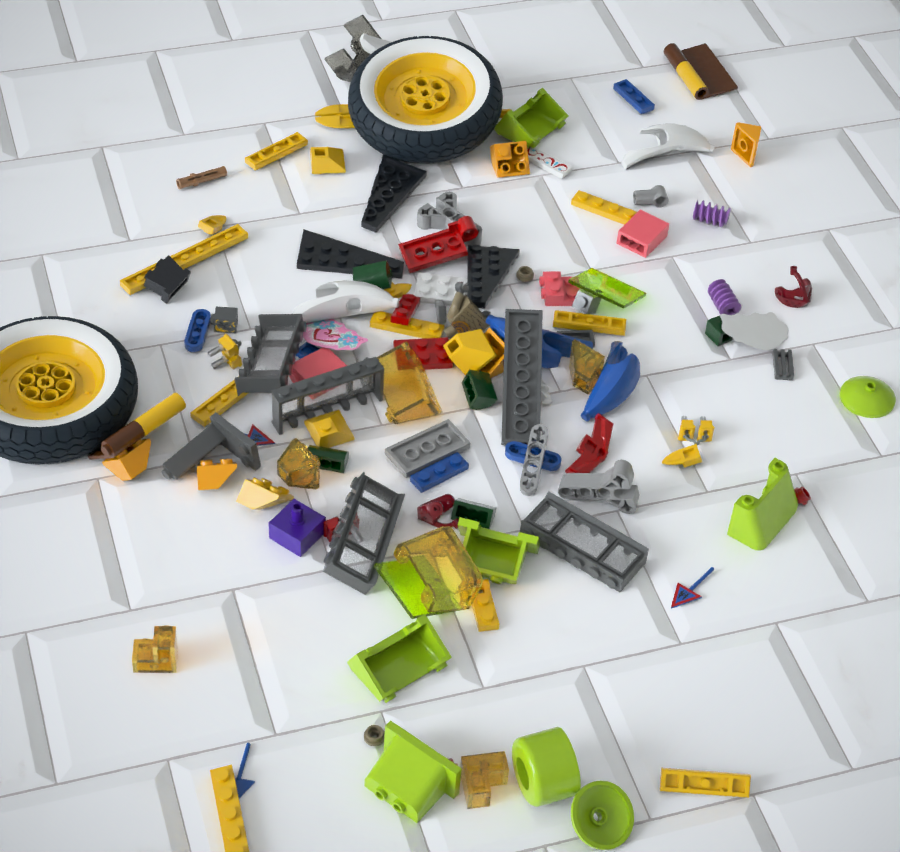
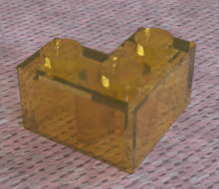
M154 626L153 639H134L132 653L133 673H177L178 643L176 626Z
M505 751L461 756V781L467 809L489 807L491 787L507 785L509 767Z

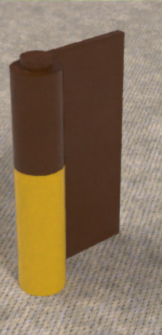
M670 43L664 48V55L697 100L738 89L736 83L706 43L680 50L675 43Z
M173 393L102 441V447L90 454L88 458L92 460L116 457L186 408L184 399L178 393Z

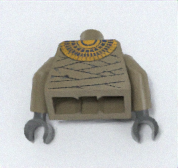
M463 282L455 284L457 292L446 316L451 325L443 331L450 339L457 333L482 329L484 332L490 326L486 323V319L491 314V311L485 310L481 312L467 295L464 296L463 293L468 292L469 287L468 285L462 287Z

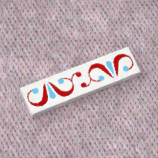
M530 147L527 149L530 163L561 179L572 171V166L537 148L532 149Z

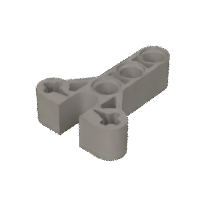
M445 192L436 197V208L429 203L420 207L417 212V227L423 230L448 229L449 223L464 217L465 215L457 211L456 208L457 195L453 192ZM477 223L475 225L478 229V236L473 240L464 242L466 245H481L482 227Z
M622 459L617 460L614 467L605 473H566L562 476L558 488L559 496L564 499L604 500L618 507L625 514L635 512L640 496L638 486L632 485L634 478L632 465Z

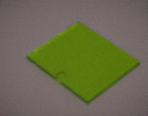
M594 268L579 273L568 281V283L623 309L636 303L647 294Z
M424 556L375 563L374 568L411 619L419 618L424 614L426 616H433L461 610L462 607Z

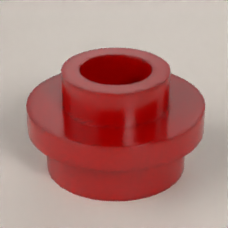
M803 486L800 488L796 487L794 490L798 504H808V501L811 499L808 491Z

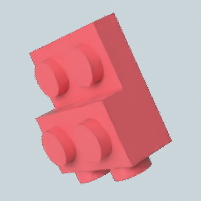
M561 271L543 272V275L539 277V286L542 287L541 299H544L545 306H572L579 290L578 277H561Z

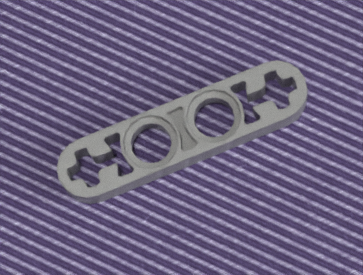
M542 424L532 427L520 479V491L526 496L534 495L539 484L548 441V429ZM539 431H542L540 442H538L537 434ZM538 447L541 449V453L533 455L530 452L531 449ZM529 465H536L538 469L536 472L531 473L527 470V467ZM528 478H532L531 487L526 489Z

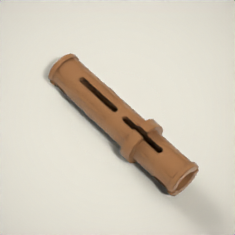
M225 166L197 174L191 173L190 176L176 179L178 189L192 185L195 187L203 182L226 177L227 170Z

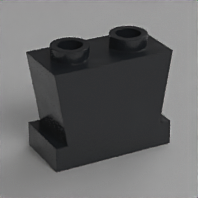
M169 255L165 259L161 258L157 262L156 268L153 271L149 270L144 277L146 279L144 287L162 296L161 300L166 304L188 282L191 271L187 268L183 270Z

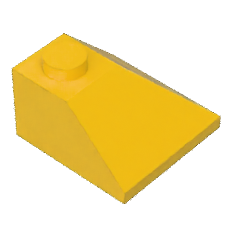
M339 409L304 420V424L316 446L331 448L355 439Z

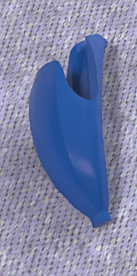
M490 314L486 319V323L504 341L505 318L495 317ZM542 329L543 368H557L562 357L583 358L593 350L592 341Z
M621 341L611 343V349L604 367L586 402L584 411L581 413V418L586 422L591 418H595L598 413L603 415L623 403L633 392L639 381V359L633 353L628 355L627 349L622 346L623 342Z

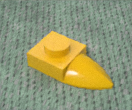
M209 216L200 220L198 227L207 234L217 233L222 230V226L226 222V216Z
M392 282L391 288L383 290L387 291L394 298H401L403 294L406 295L410 291L412 284H394Z
M697 444L676 450L662 460V464H683L684 468L702 462Z

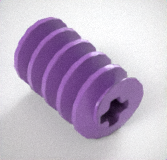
M697 200L693 212V220H697L699 217L700 222H703L706 218L707 224L712 221L713 226H716L719 222V227L722 228L724 224L727 225L731 208L729 207L725 211L724 206H722L719 210L718 204H715L712 208L711 202L705 206L704 200L700 204H698Z
M724 279L713 281L709 285L707 292L719 314L735 315L739 313L742 307L730 285Z

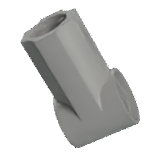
M656 185L649 190L633 191L634 205L654 204L656 207H664L669 202L666 190L662 185Z

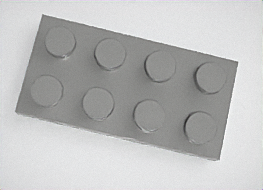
M447 419L385 448V455L404 477L408 478L456 452L461 453L469 449L471 443Z

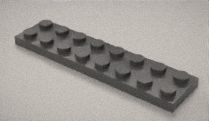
M505 309L501 445H506L512 441L528 445L532 427L540 424L543 310ZM540 431L537 434L538 442H540Z

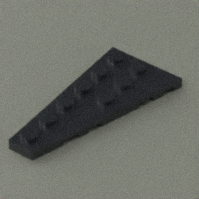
M383 154L371 195L368 199V205L361 221V227L377 233L426 178L427 171Z
M303 229L297 269L353 274V267L387 260L393 273L392 278L402 279L404 262Z
M468 245L467 285L469 291L467 296L478 308H486L492 299V294L497 291L498 285L502 283L508 274L510 266H513L515 259L518 258L520 249Z

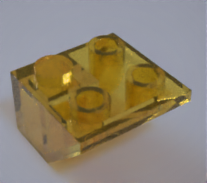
M576 339L572 341L569 363L571 380L574 387L589 394L601 374L605 356Z
M295 438L277 461V475L290 487L316 490L319 488L320 460L308 450L304 443Z

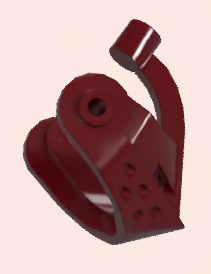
M791 266L790 275L795 276L799 283V288L787 290L779 286L775 288V296L782 304L788 307L802 308L811 302L812 285L808 278L802 279L801 275L797 272V266ZM795 296L803 297V300L795 299Z
M445 494L418 506V520L440 529H449L453 526L457 529L458 518L450 523L438 522L440 516L454 506L455 498L451 494Z

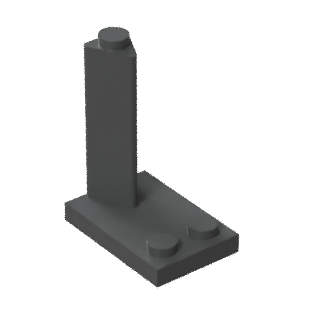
M215 412L210 416L212 424L164 462V469L161 472L168 480L171 478L178 480L220 444L241 459L246 467L250 466L256 471L261 467L257 444Z

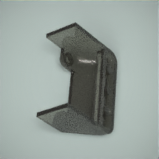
M364 15L343 25L353 37L350 47L356 53L354 59L351 58L344 48L324 58L336 76L342 81L351 82L360 64L370 55V53L364 51L361 45V35L365 33L382 39Z

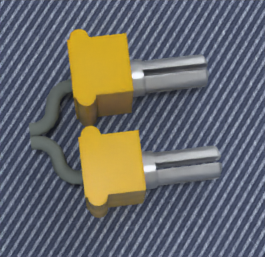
M224 334L223 337L218 339L219 345L208 351L210 357L219 352H222L223 355L211 363V366L215 369L227 362L232 369L238 366L241 367L242 360L238 354L242 342L231 339L228 334Z
M684 415L681 416L679 441H689L700 445V442L712 441L715 427L712 425L711 420H706L705 416L704 418L703 416L700 417L696 442L693 439L696 428L693 420H688L686 415L685 418Z

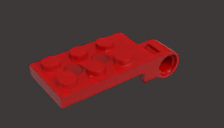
M464 216L458 221L449 223L448 229L398 244L409 274L467 256L468 251L464 242L475 239L478 236V229L472 217ZM435 247L441 248L439 250H434ZM419 252H424L423 255H417Z

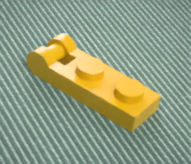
M483 579L481 582L468 581L467 588L478 632L498 630L500 624L490 591L489 580ZM482 590L483 593H476V591Z

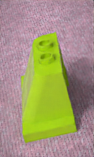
M459 518V532L465 538L459 555L457 569L469 573L471 577L476 579L485 577L496 584H502V582L517 584L527 552L534 554L539 552V537L521 532L518 533V536L482 528L477 521Z
M390 720L385 725L384 752L365 778L364 787L372 791L378 799L385 800L392 805L394 810L405 814L418 823L444 794L455 799L460 790L462 768Z

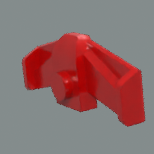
M600 413L595 416L592 436L590 437L586 434L582 438L576 449L581 456L565 470V473H591L601 462L605 461L609 453L608 448L614 423Z

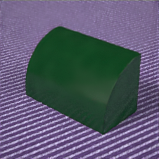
M387 260L353 267V281L366 282L376 285L381 289L391 288L393 273Z
M469 369L461 382L469 408L481 410L492 406L498 398L490 374Z
M309 445L306 452V467L344 473L349 459V451Z
M458 498L454 502L451 520L456 518L459 520L461 517L480 523V527L490 529L497 507Z

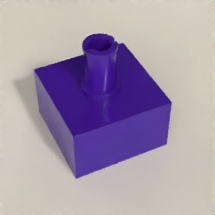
M293 499L269 522V539L302 557L323 536L326 517L300 501Z

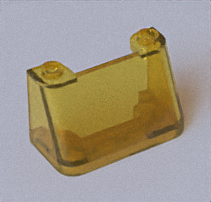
M407 341L377 357L384 368L383 395L388 405L385 415L390 423L400 424L442 413L441 406L419 357Z
M440 527L397 545L393 553L400 564H405L410 560L425 584V588L421 593V602L428 613L470 609L481 589L483 579L479 569L451 527Z

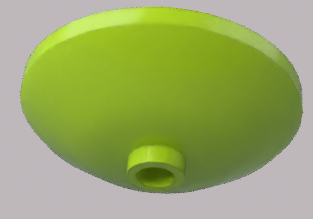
M872 376L852 377L846 380L840 389V399L843 405L849 411L861 417L880 418L886 416L893 410L896 403V397L891 387L884 381Z
M594 781L584 785L576 793L571 805V821L576 834L585 844L598 850H610L622 845L630 836L634 825V810L629 797L619 786L609 781ZM594 813L598 816L597 821L594 819Z

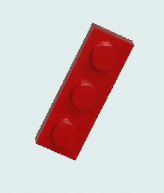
M403 294L398 308H395L391 315L390 322L408 326L420 305L421 298L413 294Z

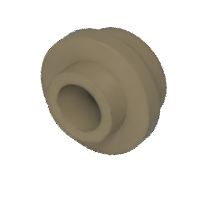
M522 266L517 271L516 277L522 282H529L533 280L534 272L532 268Z
M371 725L364 732V741L370 746H379L384 743L385 731L379 725Z

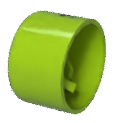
M557 726L521 736L513 742L512 763L515 776L524 798L530 805L540 807L571 798L580 790L581 780L577 758L567 734L561 727Z

